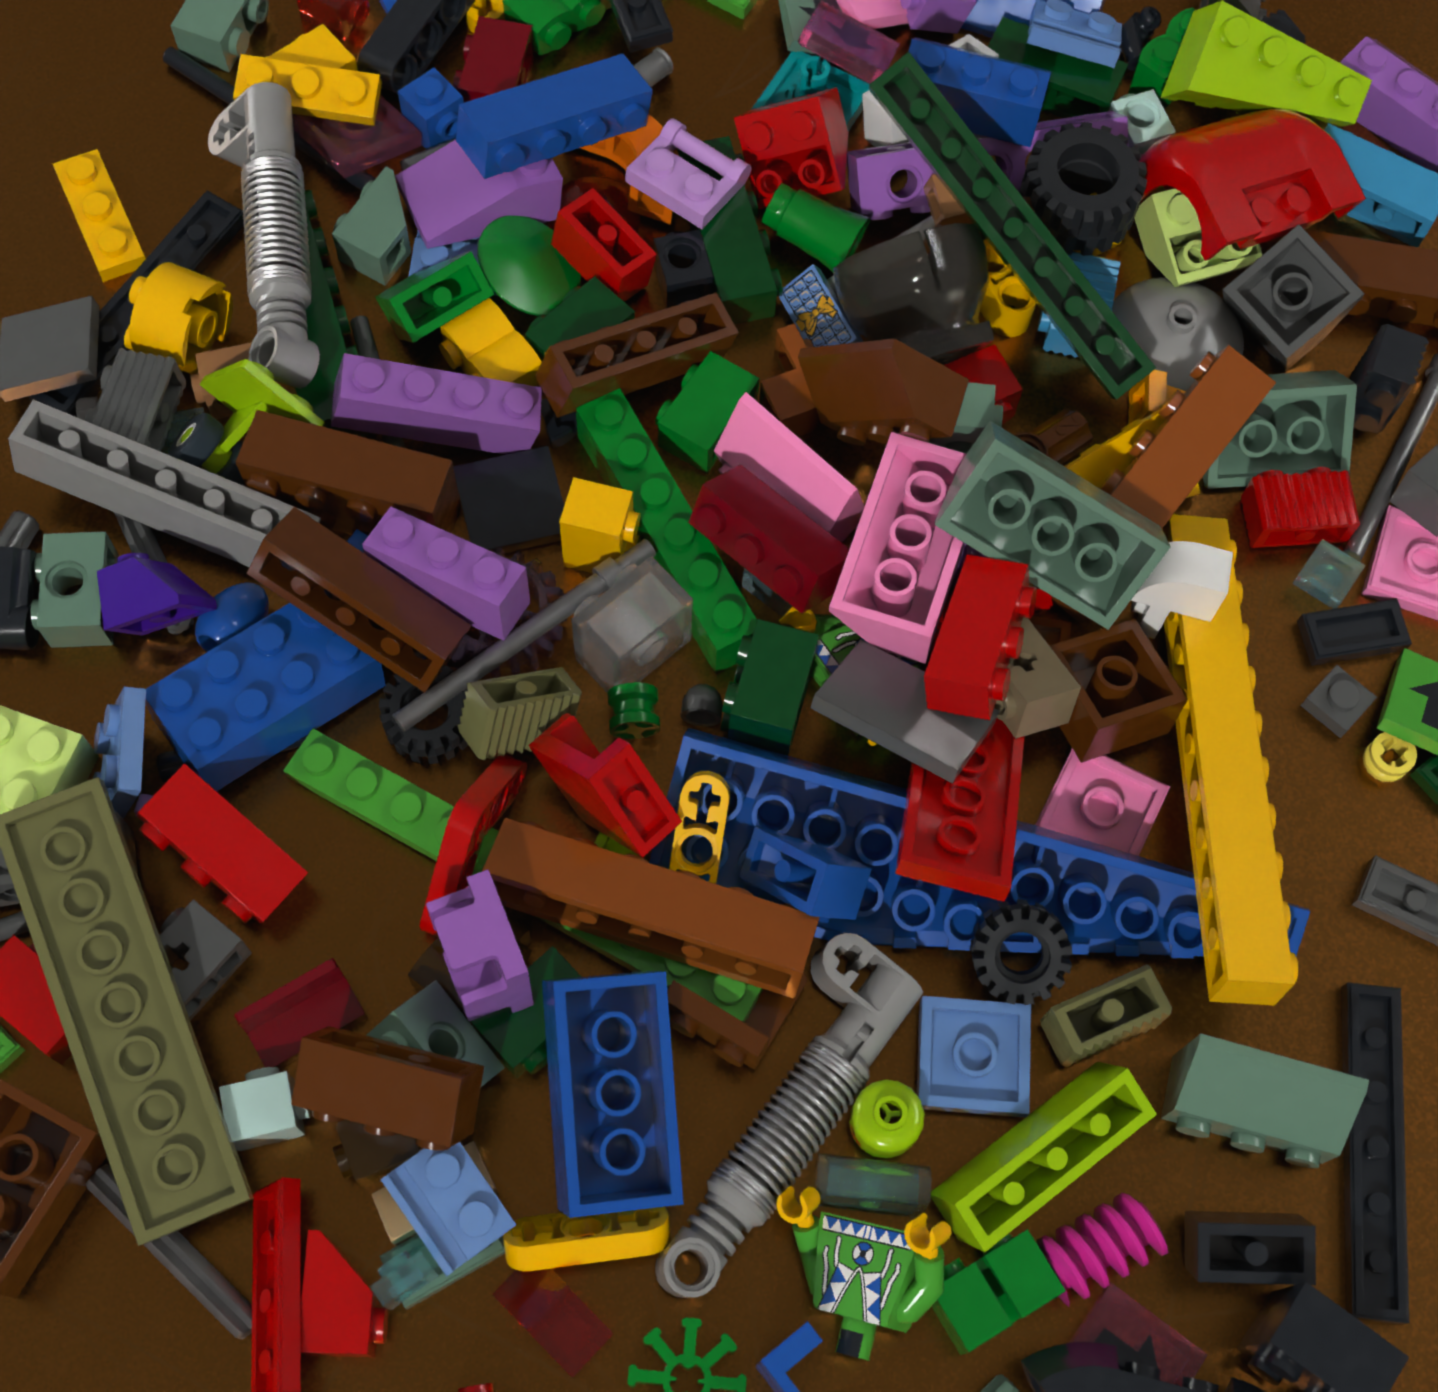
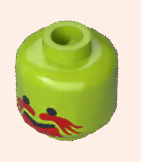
M884 1079L873 1082L860 1091L850 1109L849 1127L852 1138L863 1151L874 1157L888 1159L902 1155L915 1144L924 1128L925 1113L920 1098L912 1088L900 1081ZM880 1109L885 1115L884 1120L880 1116ZM897 1118L898 1122L889 1123L890 1119Z

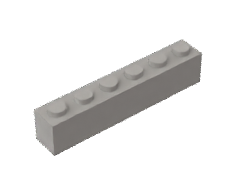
M32 400L8 438L15 472L247 567H250L264 537L294 508L292 505L36 400ZM299 509L300 511H302L303 513H305L306 515L320 523L321 517Z

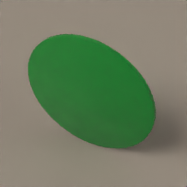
M504 216L492 221L481 233L477 246L479 266L490 287L506 303L527 314L535 316L548 315L562 303L564 297L571 289L581 286V275L551 244L554 232L551 228L528 217Z

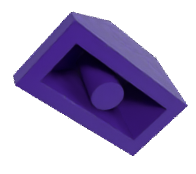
M146 553L121 555L117 558L118 563L97 570L104 631L143 636L200 616L203 613L217 610L216 599L171 563L150 560L149 555Z

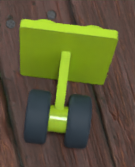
M243 359L205 375L200 382L202 388L233 412L226 425L223 427L220 422L208 413L197 415L178 434L171 445L168 455L197 467L203 466L211 473L244 486V481L236 465V459L243 445V441L239 440L249 430L257 410L318 426H323L324 421L313 413V407L308 401L296 394L289 393L275 382L273 374L265 366L248 359Z

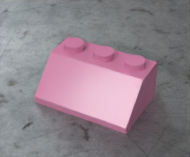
M745 392L739 399L714 449L715 454L723 465L718 470L719 473L723 474L741 464L842 543L858 526L865 507L858 489Z

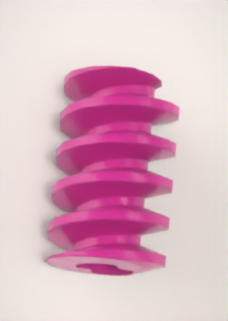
M1121 1193L1113 1198V1208L1105 1203L1095 1207L1094 1219L1086 1214L1075 1218V1230L1065 1224L1057 1228L1055 1232L1056 1241L1046 1235L1036 1240L1037 1245L1066 1292L1058 1297L1067 1307L1070 1304L1067 1289L1071 1287L1083 1299L1090 1297L1086 1280L1089 1277H1092L1103 1289L1110 1286L1106 1271L1107 1267L1111 1266L1122 1278L1128 1276L1129 1269L1125 1258L1128 1255L1142 1267L1149 1264L1145 1249L1146 1245L1149 1244L1161 1256L1168 1253L1165 1238L1152 1214L1144 1204L1128 1194Z

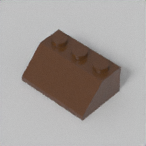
M894 338L801 348L798 355V360L820 423L838 431L837 438L839 440L856 446H864L866 441L869 440L887 444L891 432L928 443L930 438L952 437L969 379Z

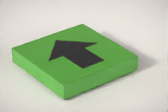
M1404 648L1396 660L1377 729L1438 755V662Z

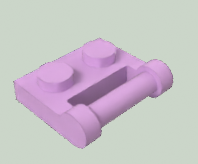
M671 118L664 125L660 135L626 168L625 182L695 226L703 229L746 183L752 166L740 158L732 160L688 133L686 125L675 118ZM678 148L717 172L723 178L720 181L716 180L674 154L673 151Z

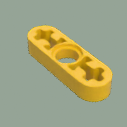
M700 771L694 773L687 779L682 788L677 813L682 822L675 828L669 869L677 871V869L689 871L697 876L709 874L708 882L717 884L730 801V789L726 780L715 772ZM702 783L711 784L712 794L720 796V802L711 803L706 823L717 821V829L703 823L685 824L686 816L696 821L699 800L691 798L690 791H699ZM701 835L707 838L713 848L712 856L704 863L697 864L688 861L682 853V843L687 837Z
M665 1207L569 1218L562 1212L523 1217L515 1220L516 1226L503 1235L506 1262L511 1268L519 1271H536L649 1256L664 1250L671 1240L668 1211ZM585 1235H594L590 1237H581Z

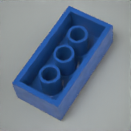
M288 603L146 688L145 703L153 721L182 761L215 791H218L308 735L312 728L316 730L380 690L386 684L381 663L293 604Z
M644 971L542 980L558 1210L569 1218L684 1204L666 972Z

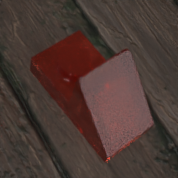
M552 1269L536 1271L515 1270L492 1294L572 1378L614 1336L607 1326L573 1293L572 1289Z

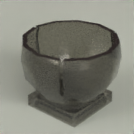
M955 223L925 229L924 234L931 252L928 254L920 231H916L856 253L833 268L836 292L841 307L851 327L868 341L895 338L936 362L945 365L979 351L995 340L990 321L979 323L977 320L989 286V272L986 247L976 224Z

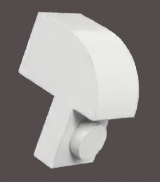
M1169 542L1171 548L1131 599V612L1138 613L1137 622L1146 636L1155 639L1170 611L1211 622L1228 594L1233 552L1196 542Z

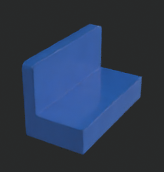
M807 1321L764 1357L755 1367L774 1392H800L786 1372L823 1342V1340Z

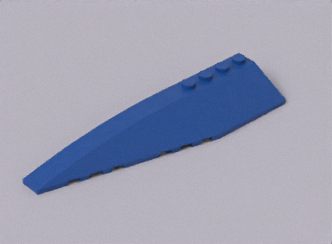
M688 728L684 734L667 799L676 813H678L682 788L687 779L694 773L700 771L715 772L726 780L730 789V801L717 885L727 888H743L755 897L778 904L786 903L739 877L754 827L756 826L836 850L872 869L856 920L820 917L814 935L816 938L829 941L837 935L852 933L863 937L872 945H893V948L916 949V946L948 947V950L970 951L971 939L974 940L975 936L973 930L977 922L981 924L984 921L983 914L989 909L993 912L1000 909L999 903L1003 901L895 874L908 789L692 728ZM702 783L699 791H690V797L699 800L696 821L686 816L685 824L703 823L717 829V821L708 823L706 821L711 803L720 802V796L712 794L711 784ZM1017 820L1012 883L1005 901H1008L1009 905L1017 904V899H1023L1033 906L1037 902L1045 906L1049 913L1053 912L1068 935L1073 954L1089 955V952L1115 953L1116 956L1139 957V954L1170 955L1171 958L1193 959V956H1204L1194 873ZM675 829L652 849L649 863L669 869ZM692 835L687 837L682 843V853L692 863H704L713 854L712 845L704 836ZM705 874L699 877L709 881L710 875ZM1288 903L1291 913L1290 926L1287 932L1290 952L1297 956L1311 911L1307 908ZM1019 932L1010 935L1004 940L1000 952L1042 953V946L1035 936Z

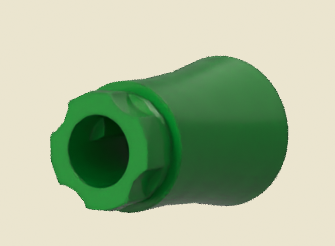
M781 183L773 194L761 222L772 228V230L777 231V236L797 246L839 276L841 271L848 266L859 247L869 225L870 217L840 208L801 188L797 191Z

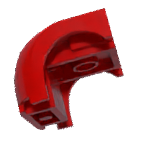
M1262 109L1178 132L1155 142L1139 159L1140 162H1145L1147 168L1145 176L1147 185L1142 199L1159 186H1163L1165 191L1171 189L1179 190L1193 205L1200 222L1202 234L1201 254L1205 261L1213 258L1230 244L1237 243L1241 250L1285 236L1298 224L1303 229L1310 228L1313 224L1321 222L1333 212L1337 219L1342 218L1366 199L1336 141L1311 119L1291 110Z

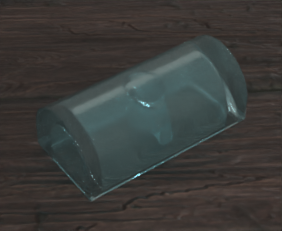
M818 1153L813 1188L818 1190L820 1194L819 1206L917 1217L923 1212L925 1213L930 1203L931 1167Z

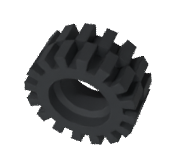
M445 666L428 689L453 673V669ZM397 674L394 675L396 681L394 686L390 683L386 684L383 689L386 698H380L379 702L382 714L380 719L387 739L391 745H395L396 751L404 757L408 753L413 762L420 764L422 757H427L429 764L439 763L437 756L445 754L447 760L455 757L454 749L457 746L462 750L467 747V742L459 733L458 725L461 724L460 716H463L461 708H464L463 700L466 699L465 692L468 691V688L445 703L448 706V716L439 727L431 730H422L413 726L404 732L392 715L424 692Z
M1017 899V904L1009 905L1008 901L999 903L1000 909L994 912L989 909L983 914L984 921L981 924L977 922L973 930L974 940L971 939L970 944L973 965L982 985L985 984L988 987L989 993L996 998L999 995L1004 996L1006 1003L1014 1005L1016 999H1022L1024 1005L1034 1004V997L1041 995L1043 1001L1052 996L1050 990L1054 986L1060 990L1065 983L1064 973L1070 974L1072 967L1070 955H1073L1072 946L1059 919L1053 912L1049 913L1045 906L1037 902L1034 906L1029 905L1027 900ZM1019 932L1035 936L1042 946V954L1037 964L1025 971L1012 970L1005 966L1000 959V948L1004 940L1010 935Z

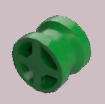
M633 682L616 685L607 691L608 705L613 708L614 716L609 720V731L613 737L630 740L642 739L660 732V717L654 713V706L658 703V688L648 683Z

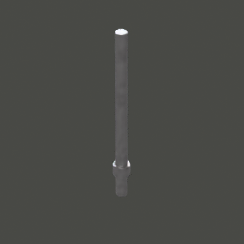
M1438 353L1432 357L1425 372L1427 381L1359 518L1360 526L1344 548L1342 555L1351 562H1360L1438 403Z
M643 539L615 560L609 557L592 569V576L511 631L504 641L500 639L425 693L395 712L392 716L398 726L404 732L467 689V683L478 681L603 592L611 594L627 583L626 576L656 556L655 549L651 543Z

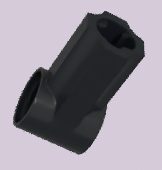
M0 547V649L33 650L37 645L39 630L33 628L31 621V604L34 597L35 582L34 560L36 552L33 550Z

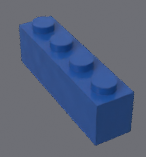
M622 53L459 104L456 142L483 178L486 179L646 126L653 90Z

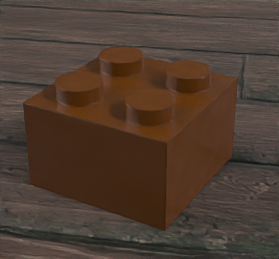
M1136 619L1113 625L1109 630L1106 628L1050 645L1054 653L1081 686L1069 723L1059 726L1081 763L1168 734L1188 700Z

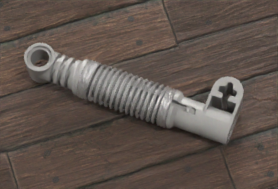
M261 82L248 87L219 114L209 133L208 148L213 155L242 168L241 187L247 292L249 303L256 310L257 334L251 343L248 360L265 366L271 371L275 381L301 389L312 381L317 372L320 356L318 346L308 340L306 309L311 304L312 281L304 173L300 162L295 158L291 95L282 85L273 82Z
M843 933L833 937L815 952L811 960V974L814 982L844 1009L825 1035L815 1036L808 1043V1047H805L804 1051L799 1055L800 1063H793L794 1071H787L788 1079H781L782 1086H776V1094H770L771 1102H764L765 1110H758L759 1118H752L753 1126H746V1133L748 1135L740 1134L742 1143L734 1142L736 1151L728 1150L730 1159L722 1158L719 1167H715V1171L712 1172V1175L707 1180L708 1192L704 1199L708 1204L699 1203L696 1207V1212L699 1216L691 1214L687 1219V1223L691 1226L690 1229L682 1226L669 1245L659 1253L656 1259L655 1274L658 1283L665 1292L675 1297L696 1298L707 1294L716 1285L721 1270L727 1264V1259L723 1255L732 1256L735 1253L736 1248L732 1243L740 1245L745 1239L741 1231L749 1233L753 1227L763 1226L767 1219H770V1214H773L774 1210L777 1209L776 1202L779 1195L789 1185L795 1184V1177L801 1176V1169H806L807 1161H812L813 1153H818L819 1145H823L825 1142L824 1137L830 1136V1129L836 1128V1121H841L842 1113H847L848 1105H853V1097H858L860 1091L863 1090L862 1088H865L870 1078L869 1067L922 996L923 990L918 982L863 937L857 934ZM841 955L846 956L849 960L846 965L848 972L845 974H841L836 969L840 962L838 957ZM866 966L872 972L856 993L850 986L859 975L856 972ZM768 1189L776 1192L778 1197L772 1195ZM683 1251L695 1254L701 1266L697 1280L690 1285L682 1283L676 1277L674 1271L675 1261Z

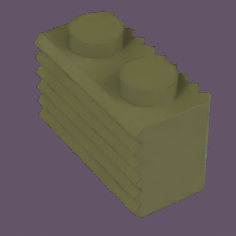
M563 667L467 683L468 691L465 692L466 699L463 700L464 708H461L463 716H460L459 733L477 758L486 760V758L496 759L498 755L504 757L506 753L514 755L515 751L523 753L524 749L532 752L528 745L561 716L569 713L576 718L582 691Z
M1147 964L1050 1007L1044 1017L1040 1019V1023L1060 1064L1069 1068L1074 1062L1079 1064L1084 1058L1089 1059L1093 1054L1098 1055L1103 1049L1107 1051L1113 1045L1117 1046L1122 1041L1127 1042L1131 1037L1136 1038L1141 1032L1146 1033L1151 1028L1155 1029L1170 1016L1172 1006L1152 968Z

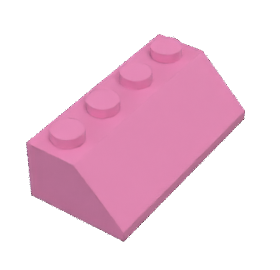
M891 432L833 594L829 612L869 644L885 652L926 664L965 545L964 542L937 527L935 520L958 467L966 454Z

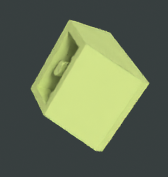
M1177 189L1150 195L1139 205L1134 218L1145 255L1175 287L1247 268L1263 255L1260 244L1240 250L1238 244L1234 243L1227 245L1213 258L1205 261L1201 254L1202 234L1197 213L1188 198Z

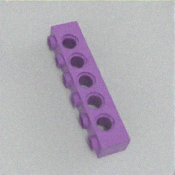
M1107 111L1037 122L1031 147L974 134V136L990 156L994 155L996 164L1017 191L1020 192L1026 169V157L1038 140L1043 141L1045 133L1052 129L1060 132L1061 126L1072 123L1076 128L1080 127L1081 122L1092 123V128L1101 129L1102 125L1112 128L1111 134L1115 136L1123 134L1128 138V118L1125 115ZM910 142L847 151V170L852 209L861 215L870 217V220L887 219L893 216V210L909 207L912 213L931 212L923 187L934 173ZM905 169L908 174L905 187L898 192H892L890 188L892 176L897 171Z

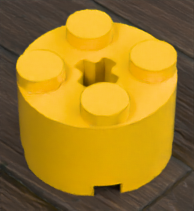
M171 262L159 265L147 278L138 276L129 292V301L134 306L130 325L124 335L125 347L136 353L141 351L146 355L151 353L155 356L160 354L165 358L170 356L176 360L182 372L190 375L197 374L198 367L195 354L209 351L215 339L224 342L227 336L233 311L232 295L230 292L223 290L227 285Z

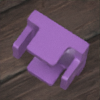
M488 869L467 877L468 887L426 904L434 930L438 933L444 950L443 957L458 998L463 1004L468 1021L506 1007H511L512 1013L534 1005L528 969Z

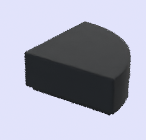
M541 399V418L552 449H555L569 442L578 433L576 411L557 418L548 399Z

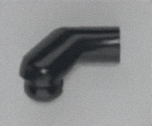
M1144 7L1141 12L1134 13L1122 25L1120 46L1125 63H1128V70L1135 71L1144 44L1154 35V29H1157L1162 22L1159 11L1154 7Z

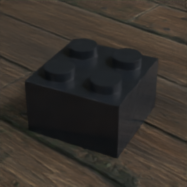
M1308 1282L1272 1291L1237 1347L1239 1351L1251 1359L1247 1365L1255 1374L1275 1386H1279L1282 1382L1294 1392H1390L1409 1359V1356Z

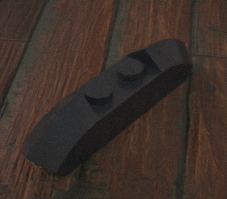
M1072 1342L1059 1344L1035 1352L1021 1360L1027 1381L1034 1392H1218L1219 1388L1217 1384L1191 1377H1183L1182 1386L1159 1380L1160 1369L1130 1361L1125 1362L1124 1371L1119 1370L1117 1346L1105 1343ZM1231 1377L1224 1392L1266 1391L1253 1384Z

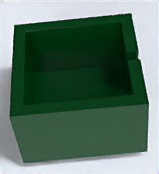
M758 619L753 637L743 635L736 659L737 670L734 682H729L722 707L724 714L720 731L727 732L728 739L789 756L812 674L819 638L818 634Z

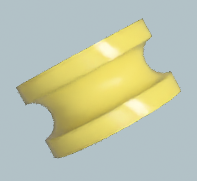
M1386 732L1379 734L1365 748L1363 754V763L1367 772L1382 782H1395L1401 779L1412 769L1417 760L1415 745ZM1393 749L1399 758L1388 765L1382 760L1381 755Z

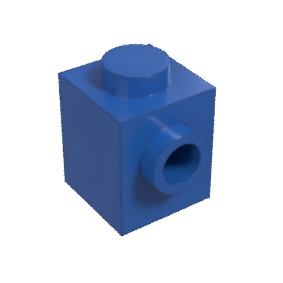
M435 67L397 91L404 127L425 149L456 138L459 104L464 103L463 96Z

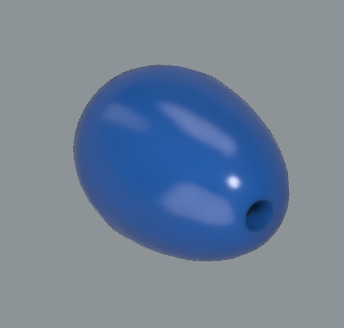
M245 582L221 591L214 596L217 610L198 616L195 625V636L202 649L208 652L267 617L269 599L265 590L255 583Z

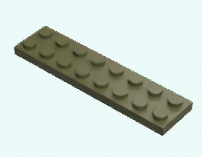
M96 777L0 814V848L138 1246L150 1243L254 1199L235 1144L231 1140L221 1105L104 781Z

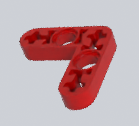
M507 754L504 757L498 755L457 801L446 825L421 916L420 930L439 937L431 923L426 904L468 887L467 877L473 875L482 840L516 799L526 775V762Z

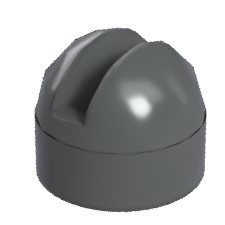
M708 684L693 686L683 697L680 713L681 719L689 724L702 727L719 724L723 707L720 693L715 687Z

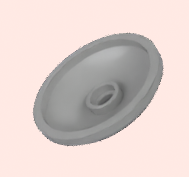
M1166 277L1151 278L1128 287L1114 300L1112 312L1155 365V370L1167 372V385L1187 391L1194 382L1189 373L1208 351L1215 356L1226 346L1230 345L1243 355L1244 338L1238 318L1218 294L1199 283L1193 282L1175 287ZM1175 320H1180L1186 325L1179 324Z

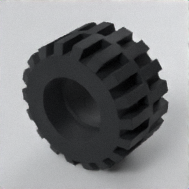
M1081 122L1080 127L1075 128L1072 123L1062 125L1060 132L1052 129L1045 133L1043 141L1038 140L1032 149L1031 155H1029L1019 193L1022 197H1030L1034 212L1068 255H1072L1073 250L1080 251L1082 256L1092 255L1094 248H1097L1102 253L1111 249L1113 242L1119 244L1125 238L1127 230H1130L1146 189L1147 179H1145L1147 168L1145 162L1139 161L1141 153L1136 146H1127L1129 141L1127 137L1123 134L1118 136L1111 134L1112 128L1102 125L1101 129L1092 128V123ZM1065 184L1087 186L1094 190L1097 195H1085L1075 192Z

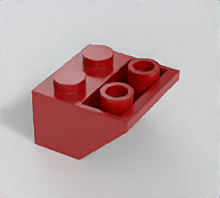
M837 87L754 108L734 117L744 160L752 166L749 179L756 196L758 210L767 208L773 194L781 183L797 191L801 188L814 196L845 189L848 129Z

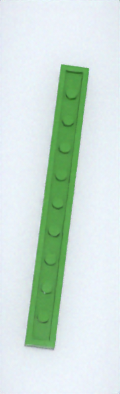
M312 728L283 770L287 778L437 861L446 825L454 806ZM491 828L484 836L473 875L482 872L499 832L498 830ZM537 917L633 972L665 971L667 990L673 980L744 1023L764 990Z

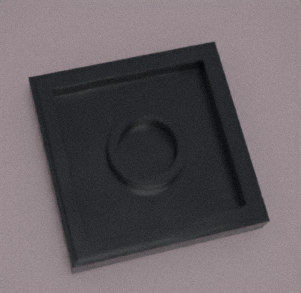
M548 446L453 466L471 543L501 555L561 541L559 521L564 503Z

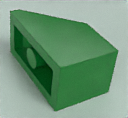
M467 251L409 276L375 296L398 339L414 343L493 296L494 292L472 251Z

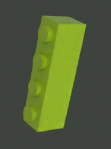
M1096 1062L928 1194L946 1222L950 1225L957 1239L986 1252L1155 1117L1157 1113L1128 1068Z

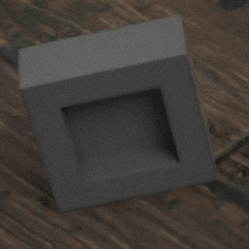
M1336 665L1300 706L1341 738L1374 702L1377 696Z

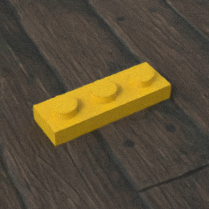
M240 54L233 93L234 100L253 84L273 82L282 85L289 91L292 114L375 126L382 85L380 74Z
M98 149L53 163L102 281L106 282L136 271L146 258Z

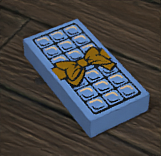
M812 264L783 287V294L779 298L802 338H808L813 347L863 342L819 267Z

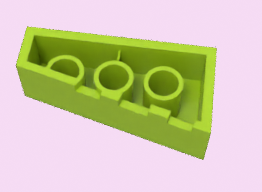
M1221 0L1193 11L1160 98L1172 101L1184 100L1194 102L1197 106L1207 108L1219 107L1234 110L1237 114L1242 115L1262 109L1291 110L1311 119L1325 130L1328 123L1336 127L1356 123L1372 80Z

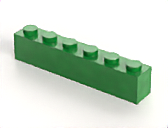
M618 388L576 407L579 440L605 485L633 491L634 512L641 514L637 535L641 536V541L643 539L648 540L655 549L656 556L649 561L712 670L717 674L735 665L743 635L753 637L757 618L711 541L688 523L692 509L623 392Z

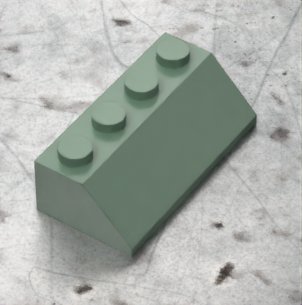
M989 421L960 463L935 520L937 527L988 558L1029 564V582L1107 630H1109L1171 548L1161 526L992 421Z

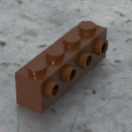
M713 293L551 345L546 350L545 357L535 377L558 418L575 412L576 407L618 388L625 395L684 375L694 363L700 365L710 351L724 357L739 332L718 294Z
M296 507L264 537L246 573L424 693L450 661L471 627L469 623Z

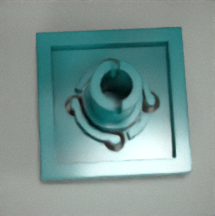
M792 51L752 109L837 87L849 131L863 111L862 94L870 90V84L831 66L825 59L821 61L819 56H811L802 51Z

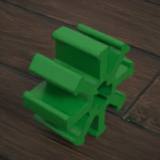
M685 1317L681 1322V1328L685 1330L683 1354L676 1356L661 1338L660 1328L655 1327L643 1338V1344L646 1348L651 1347L665 1364L664 1371L637 1369L635 1364H631L628 1369L627 1382L630 1388H635L637 1384L662 1386L663 1392H673L670 1383H675L677 1380L676 1377L670 1376L673 1370L678 1366H681L685 1371H690L696 1367L703 1376V1379H698L697 1385L703 1386L701 1392H746L747 1377L745 1374H740L737 1378L712 1376L710 1369L726 1354L733 1355L737 1350V1345L727 1333H723L719 1339V1344L701 1359L695 1355L697 1331L701 1329L702 1321L698 1318Z

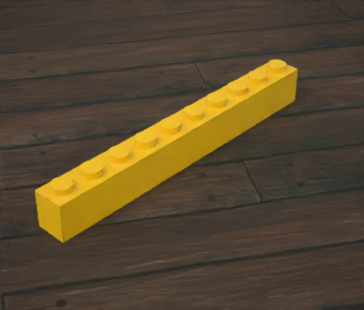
M1173 514L1162 528L1168 542H1196L1233 552L1228 594L1211 622L1171 611L1164 621L1169 671L1188 699L1175 723L1209 1002L1274 1006L1295 985L1298 977V961L1296 955L1290 952L1287 932L1290 926L1291 913L1288 903L1283 901L1280 881L1283 874V859L1280 852L1275 850L1273 837L1276 811L1274 805L1268 802L1266 789L1269 777V763L1267 758L1261 754L1259 738L1262 731V716L1259 711L1255 710L1253 691L1256 675L1254 668L1248 665L1246 649L1249 642V628L1246 623H1242L1240 606L1243 598V587L1241 581L1236 580L1234 569L1237 546L1235 540L1230 539L1227 519Z

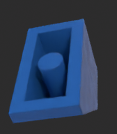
M755 826L739 877L809 916L856 920L872 869L836 850Z

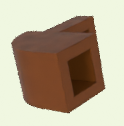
M795 323L777 329L774 356L783 373L761 381L759 403L797 437L812 432L822 423H820L798 360L800 349L810 348L813 345L808 338L802 339Z

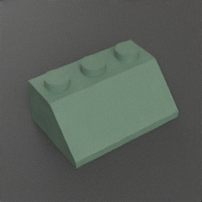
M1336 370L1267 374L1276 381V384L1203 476V481L1207 489L1247 486L1252 477L1267 470H1281L1284 474L1293 475L1299 473L1301 475L1307 470L1316 467H1328L1332 472L1335 470L1338 472L1347 470L1350 474L1357 384Z
M1200 1033L1172 1057L1161 1119L1177 1123L1176 1130L1186 1135L1207 1138L1210 1136V1133L1231 1138L1230 1145L1237 1149L1253 1153H1263L1264 1149L1267 1148L1285 1153V1161L1306 1168H1319L1320 1163L1323 1164L1341 1155L1367 1093L1369 1080Z

